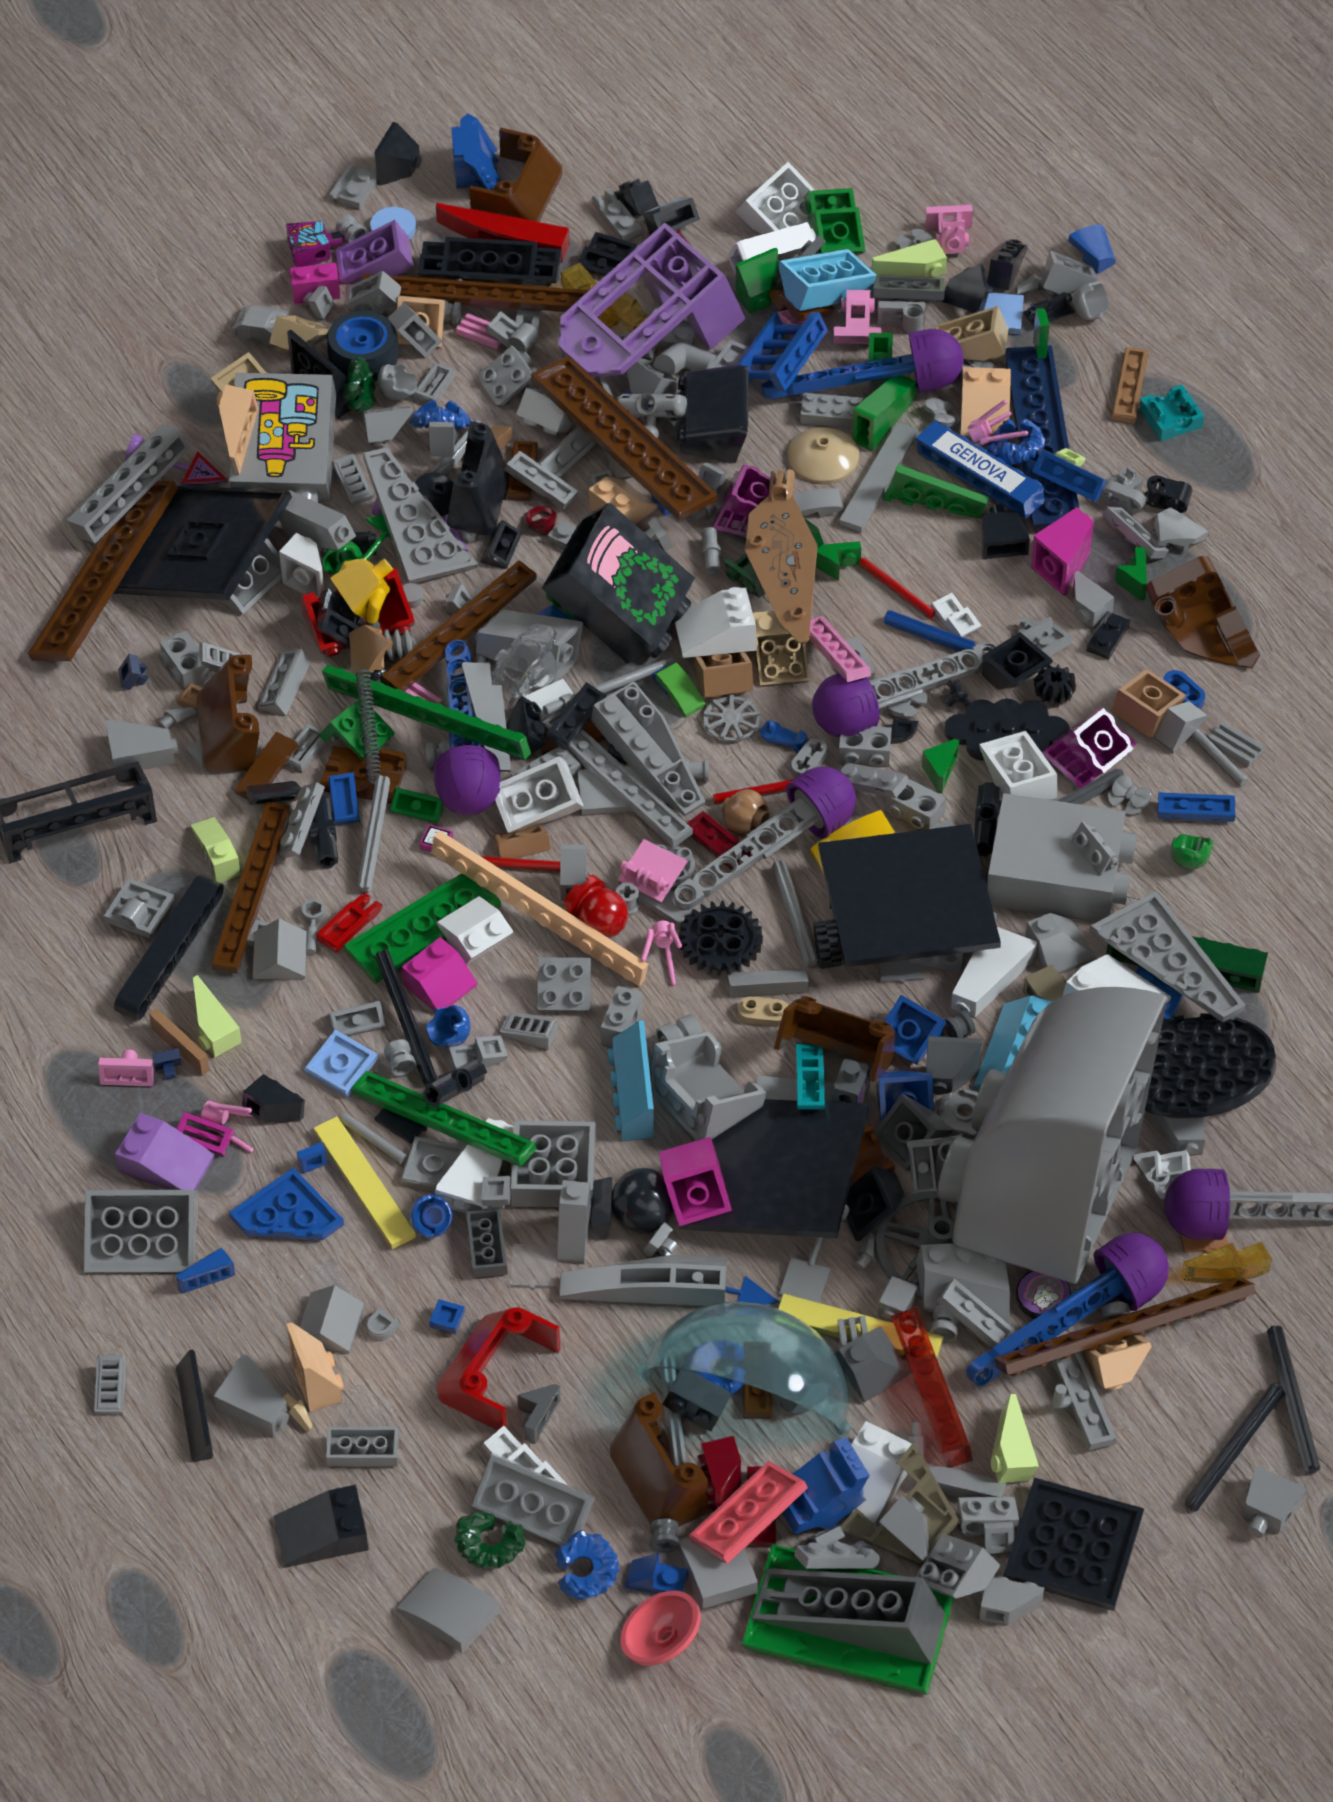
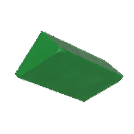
M396 787L389 812L438 824L445 806L438 797Z

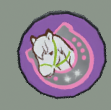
M1035 1271L1026 1273L1019 1280L1016 1289V1300L1019 1303V1308L1033 1319H1036L1071 1295L1068 1282Z

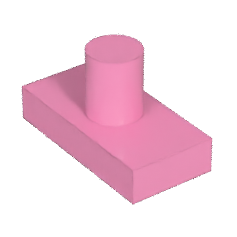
M125 1050L121 1058H100L98 1063L100 1085L153 1086V1059H137L138 1054L133 1050Z

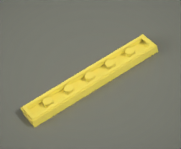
M336 1116L314 1127L315 1135L322 1142L325 1150L391 1249L416 1238L415 1231L339 1118Z
M783 1294L776 1314V1321L840 1338L837 1325L838 1319L857 1318L864 1315ZM865 1315L868 1332L882 1327L898 1354L936 1364L943 1336ZM855 1324L857 1337L861 1336L860 1324ZM847 1325L845 1326L846 1338L848 1341H852L850 1327Z

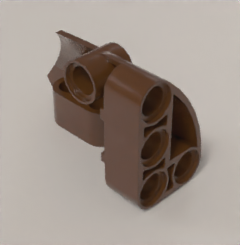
M1197 557L1153 579L1146 585V592L1162 624L1167 627L1184 651L1227 665L1245 668L1254 667L1260 654L1236 606L1233 605L1210 557Z

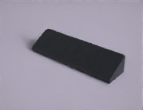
M192 1349L178 1363L176 1372L191 1459L193 1462L212 1459L213 1451L196 1354Z

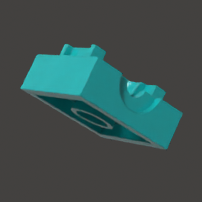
M1183 384L1172 387L1163 397L1159 395L1153 397L1151 394L1140 398L1139 410L1160 441L1203 428L1204 415ZM1183 405L1186 411L1181 413L1179 408Z

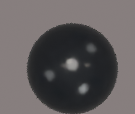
M650 1168L633 1169L622 1175L613 1187L611 1204L613 1214L617 1221L630 1231L637 1233L654 1232L663 1223L667 1224L674 1213L664 1176L656 1170Z

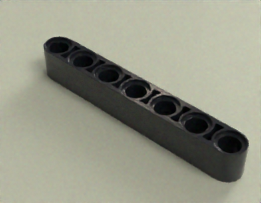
M201 875L194 879L118 993L114 1002V1010L136 1020L143 1018L219 903L224 892V884Z

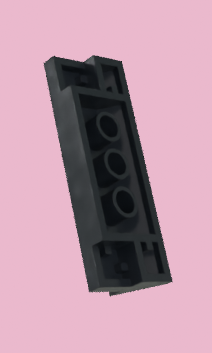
M445 237V242L423 241L422 253L419 258L418 276L557 283L560 279L561 249L538 248V242L458 237Z

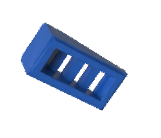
M223 1248L217 1249L176 1275L179 1292L181 1294L234 1276V1263Z

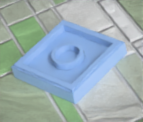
M989 293L984 310L998 306L1009 328L1008 334H1021L1024 295Z
M335 1029L305 1066L304 1072L348 1098L352 1093L351 1087L366 1071L371 1069L378 1060V1054Z

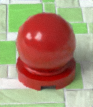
M594 874L586 876L588 881L581 886L576 884L571 889L563 906L566 907L568 913L610 939L617 936L626 927L629 918L627 903L620 894L610 889H605V882Z

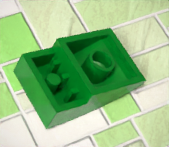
M853 188L808 191L804 196L810 228L814 230L816 237L819 235L825 240V243L819 249V253L823 254L849 249L852 253L865 252L859 207L855 206Z

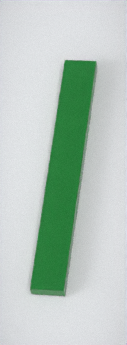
M366 1071L351 1087L352 1094L519 1167L537 1149L535 1142L444 1103L433 1107L430 1103L425 1102L422 1094L369 1071Z

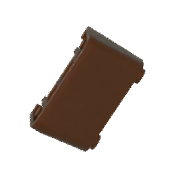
M234 655L230 657L198 692L197 712L202 762L210 770L248 771L255 761L260 734L259 722L250 713H237L238 702H247V686L249 674L252 670V655Z
M653 1392L636 1402L610 1445V1456L649 1524L658 1519H672L680 1527L708 1514V1480L701 1468L694 1463L687 1462L676 1467L672 1465L657 1440L662 1437L658 1420L662 1416L663 1407L659 1398Z

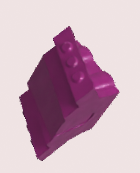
M744 464L740 471L734 473L711 527L723 533H732L733 535L747 538L749 513L769 496L770 477L761 473L758 468Z
M1096 708L1075 724L1066 734L1044 749L1042 754L1081 789L1129 753L1136 745V742L1115 724V720L1110 713H1107L1104 708L1101 710Z

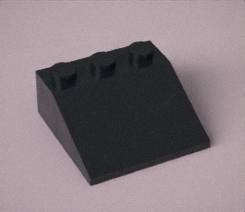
M291 329L287 331L291 373L332 375L336 390L335 417L339 419L351 411L347 407L348 400L342 398V392L347 385V377Z

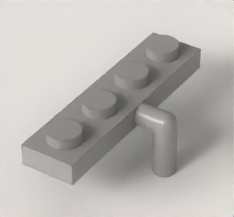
M1081 1352L1074 1353V1356L1068 1359L1052 1360L1061 1382L1055 1388L1052 1407L1054 1409H1061L1071 1406L1089 1450L1114 1445L1117 1437Z

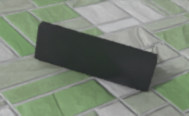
M502 519L497 524L494 533L491 534L480 562L506 569L522 535V531Z
M295 781L246 787L249 805L266 804V802L274 803L297 800L301 787Z
M612 1177L594 1180L591 1226L603 1240L607 1239L611 1222Z

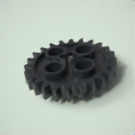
M711 901L710 908H706V906L701 904L700 912L692 909V917L685 916V923L680 924L679 939L682 947L679 949L683 950V958H689V965L697 963L698 971L705 967L707 968L708 975L712 970H716L718 976L721 975L722 970H726L727 974L731 975V969L735 968L736 971L741 972V965L749 968L750 960H757V953H761V945L763 944L762 926H758V918L752 919V911L744 914L743 905L735 909L734 902L729 907H726L724 901H721L720 906H716Z

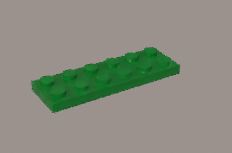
M459 874L344 945L345 952L373 983L377 984L383 980L376 961V953L378 951L388 950L396 971H398L438 938L441 937L445 941L447 940L436 924L438 921L479 896L496 909L501 907V900L469 877Z

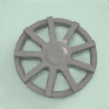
M730 694L728 697L712 700V703L704 711V725L707 731L717 739L729 742L740 741L750 737L757 730L760 722V713L755 705L751 703L750 699L746 700ZM729 702V709H726L721 703ZM734 702L742 703L740 707L734 709ZM716 706L722 713L711 712V710ZM747 706L753 711L741 713ZM708 717L720 718V720L708 724ZM755 717V724L747 722L743 718ZM720 725L724 727L721 736L713 731L715 727ZM744 725L751 729V731L742 735L739 727ZM728 730H735L738 737H726Z

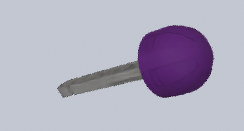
M989 642L974 646L972 649H966L911 669L908 667L871 681L865 677L847 682L841 674H834L826 678L819 685L813 696L812 711L814 718L825 732L840 738V735L853 736L873 726L877 727L879 709L923 694V691L943 685L949 679L954 681L974 674L977 669L982 671V651H990L997 646ZM961 659H970L973 663V666H965L962 663ZM942 665L949 666L952 669V674H945L940 667ZM899 680L908 681L910 683L911 688H902L899 684ZM884 687L888 689L890 695L882 696L878 692V688Z
M815 767L805 771L786 785V794L790 805L746 835L747 838L697 872L693 880L689 878L680 884L674 892L676 906L683 910L695 907L704 900L705 896L712 895L759 860L768 858L807 829L817 837L824 839L844 826L853 814L856 800L855 790L850 780L842 772L834 768ZM782 821H789L792 823L793 828L789 831H784L779 827V824ZM762 835H769L773 838V842L769 845H764L759 841V838ZM742 851L746 853L750 851L751 856L748 857L747 855L741 857ZM723 863H729L732 865L733 870L730 873H723L720 871L719 866ZM703 877H708L712 879L713 885L706 888L702 887L699 884V880ZM685 891L690 892L693 895V899L689 902H684L679 899V894Z
M1192 1169L1180 1174L1168 1187L1164 1199L1165 1213L1172 1227L1181 1235L1197 1240H1223L1227 1233L1229 1219L1333 1221V1209L1323 1210L1325 1205L1333 1204V1193L1230 1191L1228 1178L1223 1169ZM1248 1202L1256 1203L1252 1208H1243V1205ZM1274 1203L1283 1204L1277 1209L1269 1208Z

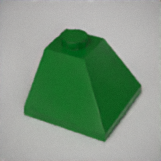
M777 247L736 264V298L749 314L770 306L772 298L769 296V292L775 290L778 283Z

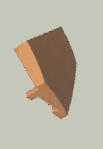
M367 625L349 633L352 674L356 675L358 671L363 669L369 670V675L374 672V669L383 671V657L385 651L392 647L393 642L391 639L385 638L382 635L381 629L372 628ZM361 672V673H359L358 675L368 674V673H367V672Z

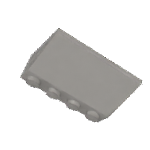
M85 1190L84 1273L182 1272L195 1264L198 1192L196 1190Z

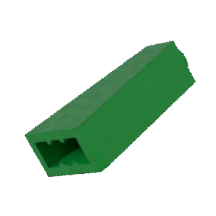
M903 375L893 376L853 409L852 439L857 445L870 451L877 447L917 397V382Z

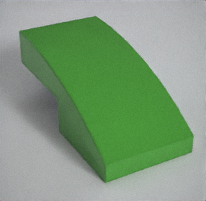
M677 662L656 673V680L671 695V703L685 718L706 706L698 689Z

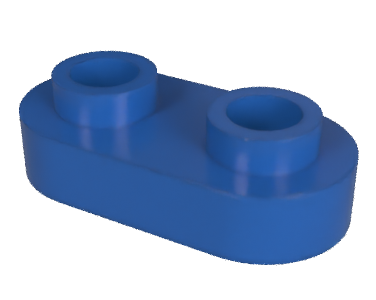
M1172 670L1164 675L1163 680L1172 686H1178L1175 688L1186 695L1182 703L1190 701L1199 709L1203 707L1205 702L1204 690L1185 673Z

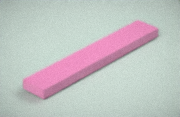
M820 616L811 619L809 640L847 682L871 676L869 666L824 617Z

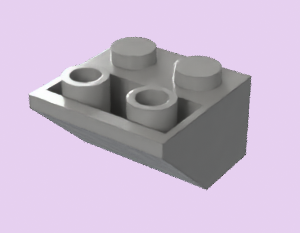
M943 1533L916 1577H923L931 1590L956 1599L985 1590L1000 1564L983 1547Z

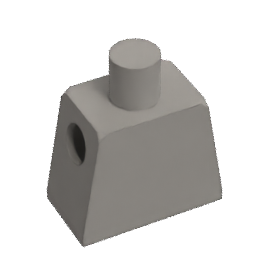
M1256 1466L1242 1516L1250 1521L1247 1528L1248 1533L1256 1538H1262L1266 1529L1274 1533H1280L1302 1506L1307 1488Z

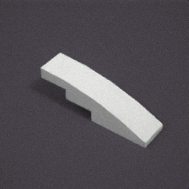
M505 1426L499 1429L482 1445L489 1455L496 1454L567 1485L546 1460L542 1463L525 1443L521 1445Z

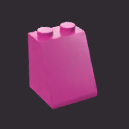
M1077 507L1033 537L1031 568L1063 596L1068 594L1073 585L1074 573L1081 571L1091 551L1094 521L1088 514L1083 513Z
M711 1137L659 1152L664 1180L679 1226L732 1211Z

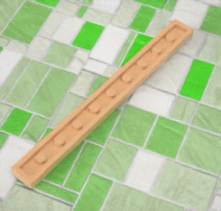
M439 831L434 836L431 854L436 856V858L444 861L459 873L469 877L479 886L497 895L501 900L511 904L521 913L536 920L540 925L550 929L562 939L581 949L582 952L601 962L604 966L617 972L626 980L631 981L638 987L645 981L648 963L642 962L640 958L586 925L445 833Z

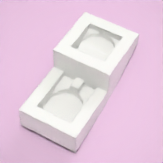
M953 593L944 596L931 605V608L936 611V616L956 635L965 637L981 628V624L968 607L963 608Z

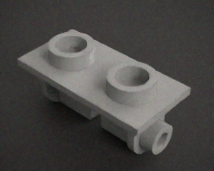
M1081 821L1071 839L1099 875L1104 873L1106 867L1115 868L1119 864L1118 855L1109 846H1103L1105 841L1097 833L1095 827L1086 825L1084 821Z

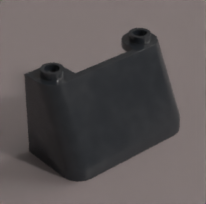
M737 364L685 372L684 376L679 377L677 389L681 390V395L687 399L685 425L683 429H679L677 435V443H680V453L736 463L748 431V367Z
M470 421L461 468L462 472L456 475L453 484L447 525L453 529L490 535L496 530L509 473L505 471L506 463L491 428L484 423Z

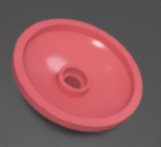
M681 1591L658 1593L643 1601L629 1615L622 1628L620 1642L625 1655L632 1662L643 1666L662 1664L680 1655L691 1644L700 1626L701 1614L697 1603L690 1595Z

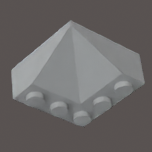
M514 1120V1134L535 1142L537 1149L521 1167L512 1164V1206L559 1207L563 1180L590 1183L592 1208L595 1122Z

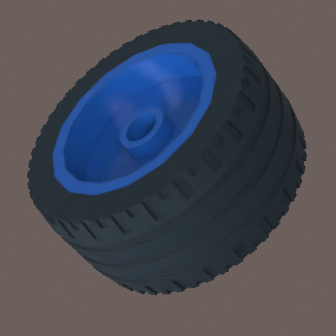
M361 310L344 314L334 321L328 331L327 348L329 361L346 377H348L349 363L356 356L365 358V362L369 363V370L373 373L372 378L375 381L378 380V373L383 365L397 364L399 352L397 333L391 321L380 313Z

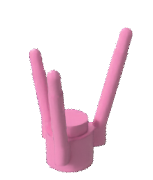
M1006 400L994 406L980 418L971 421V425L968 426L973 442H980L981 445L1026 436L1028 432H1014L989 437L992 434L990 427L1010 417L1011 412H1007L989 422L984 420L1006 405Z
M658 921L652 926V929L647 930V939L641 961H646L653 940L658 947L665 949L671 985H675L670 945L673 940L678 948H681L682 944L675 931L674 923Z
M207 1101L201 1113V1118L217 1124H225L229 1114L253 1116L248 1114L251 1113V1108L224 1105L213 1101ZM230 1137V1141L250 1153L253 1152L252 1147L237 1137Z

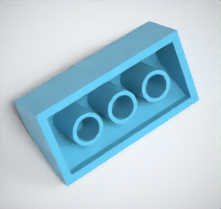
M849 249L781 260L779 262L785 297L799 310L842 303V298H846L847 290H870L871 292L877 276Z
M1027 996L1003 1005L973 1089L980 1090L986 1074L991 1069L1005 1073L1008 1072L1033 1020L1053 1001L1035 996Z
M644 1020L637 1021L613 1037V1049H608L609 1065H614V1071H610L611 1087L616 1086L617 1093H612L613 1109H619V1115H614L616 1131H621L622 1141L654 1139L653 1100Z

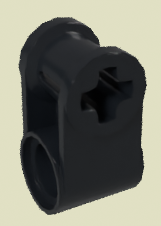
M1155 475L1147 480L1148 491L1145 492L1144 496L1148 506L1165 510L1171 507L1179 513H1184L1188 509L1193 488L1184 481H1176Z

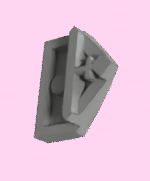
M1171 507L1157 514L1156 522L1152 529L1158 535V545L1165 547L1171 543L1187 552L1190 544L1206 540L1209 533L1208 530Z
M1029 617L1020 618L1019 632L1024 634L1049 657L1072 644V636L1059 626L1053 625L1052 617H1048L1043 621H1029Z

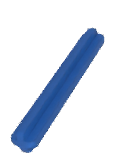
M888 610L884 616V623L957 651L972 649L976 646L975 641L892 610Z

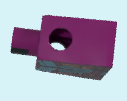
M321 221L286 223L287 240L295 267L316 265L329 261L331 259L330 247L342 245L340 231L326 233L324 223Z

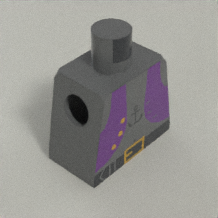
M844 1059L833 1087L831 1102L845 1103L844 1098L847 1095L851 1099L849 1103H864L871 1081H869L870 1066Z

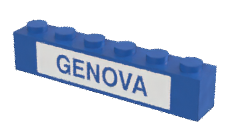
M934 421L916 437L919 455L1009 510L1018 512L1022 518H1028L1045 502L1043 486L1039 481L1027 477L1019 469H1014L1001 458H996L989 454L983 447L976 446L966 437L953 432L948 426Z

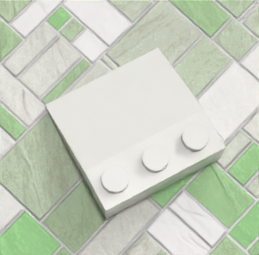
M787 162L746 199L737 209L736 213L751 229L761 235L803 223H808L810 228L804 196L808 191H814V188Z
M732 587L728 590H721L690 607L675 622L683 658L757 650L756 624L746 588Z
M1108 954L1081 967L1066 982L1063 996L1072 992L1089 988L1128 987L1164 994L1167 996L1166 1004L1171 999V996Z

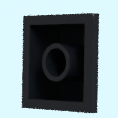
M1019 632L982 655V676L998 690L1013 688L1052 664L1053 659L1024 634Z

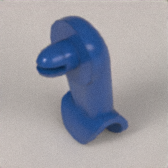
M767 720L760 729L761 737L765 741L792 747L796 753L809 741L805 731L800 730L797 733L770 720Z

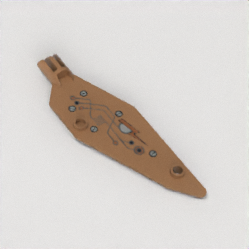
M778 470L777 477L775 471H771L769 496L749 513L745 552L780 625L798 643L804 644L809 640L818 546L793 496L795 472L788 470L786 479L784 470Z

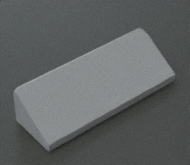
M302 649L282 652L257 708L259 710L279 715L288 714L311 662Z
M806 969L744 972L728 975L730 997L808 992Z
M927 1463L945 1495L958 1498L1004 1496L1007 1483H999L998 1479Z

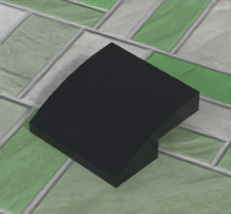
M595 231L589 246H585L576 266L577 268L606 276L638 247V244Z
M330 589L323 590L318 609V629L320 632L350 648L349 633L361 627L364 619L351 610L343 597Z

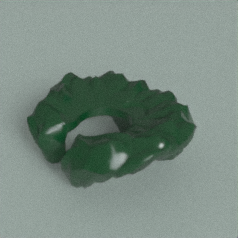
M356 356L349 363L347 370L348 380L342 392V398L348 400L347 407L350 410L364 413L371 409L377 401L373 393L376 385L374 384L375 380L372 378L373 373L369 370V363L365 362V358ZM362 387L361 395L359 396L358 400H353L359 395L358 388Z
M481 1511L462 1516L456 1524L457 1535L454 1540L458 1543L457 1550L462 1554V1557L466 1558L468 1563L473 1564L477 1568L500 1569L505 1564L514 1561L519 1552H523L525 1546L523 1535L525 1532L522 1529V1525L508 1521L502 1526L503 1538L501 1542L490 1546L481 1541L480 1535L485 1529L491 1531L494 1529L495 1515Z

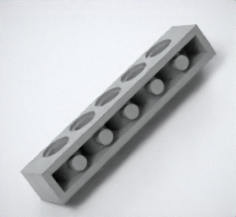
M162 424L66 520L77 538L95 544L190 449L180 430Z

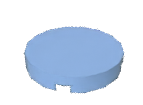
M388 207L377 211L372 216L370 222L371 231L396 220L409 236V240L415 234V217L404 208Z

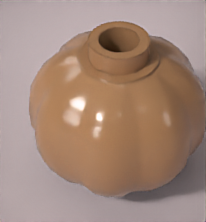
M753 790L739 791L731 798H726L722 805V811L725 812L724 822L731 832L741 837H746L751 832L750 827L756 829L770 819L766 801L759 793Z

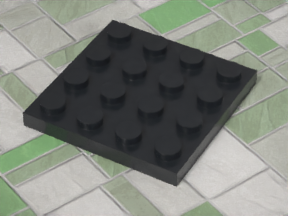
M1034 1477L1003 1577L1019 1583L1031 1582L1039 1587H1044L1046 1592L1115 1611L1144 1514V1508Z

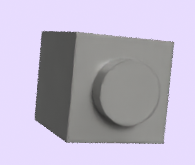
M892 1276L879 1300L878 1316L885 1321L904 1325L916 1302L917 1286Z

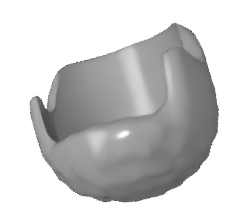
M1099 281L1083 284L1074 291L1073 307L1076 313L1084 320L1098 319L1109 309L1106 291L1103 284Z
M404 364L383 365L378 373L379 389L390 400H402L416 392L417 378L414 374L405 370L406 366Z

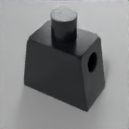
M1000 504L993 505L989 509L990 513L983 515V560L1028 555L1030 537L1018 512L1004 511V507Z

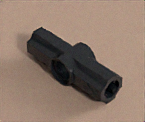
M992 782L978 785L974 838L979 856H988L992 853L997 830L1000 787Z
M322 795L309 829L312 845L314 844L316 864L323 869H328L338 863V852L335 842L337 841L335 821L331 815L329 798Z
M475 1059L451 1072L441 1074L438 1079L425 1085V1090L422 1093L425 1102L430 1103L434 1107L458 1094L470 1091L473 1086L485 1080V1074L487 1073L485 1065Z

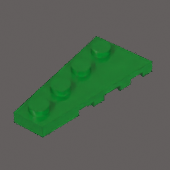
M898 464L886 489L883 501L891 502L892 499L902 500L904 505L913 506V503L924 504L930 510L945 508L952 514L980 519L989 497Z

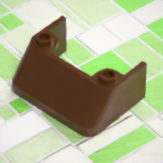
M500 128V157L524 162L525 165L516 182L500 181L494 186L493 190L470 186V209L540 222L563 175L562 164L538 137Z
M801 996V999H795L784 1009L774 1049L780 1050L794 1037L872 1063L873 1067L869 1081L875 1082L892 1064L895 1030L887 1022H874L816 1003V1000L812 997Z

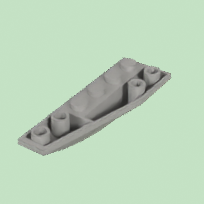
M634 681L594 704L591 718L593 724L608 742L614 746V749L622 755L626 763L659 796L683 816L690 814L705 804V800L664 716Z
M667 1255L561 1273L559 1298L725 1307L727 1257Z

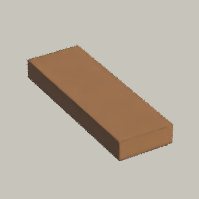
M154 1009L149 1013L151 1029L173 1049L178 1048L180 1056L202 1076L209 1071L207 1054L161 1011Z

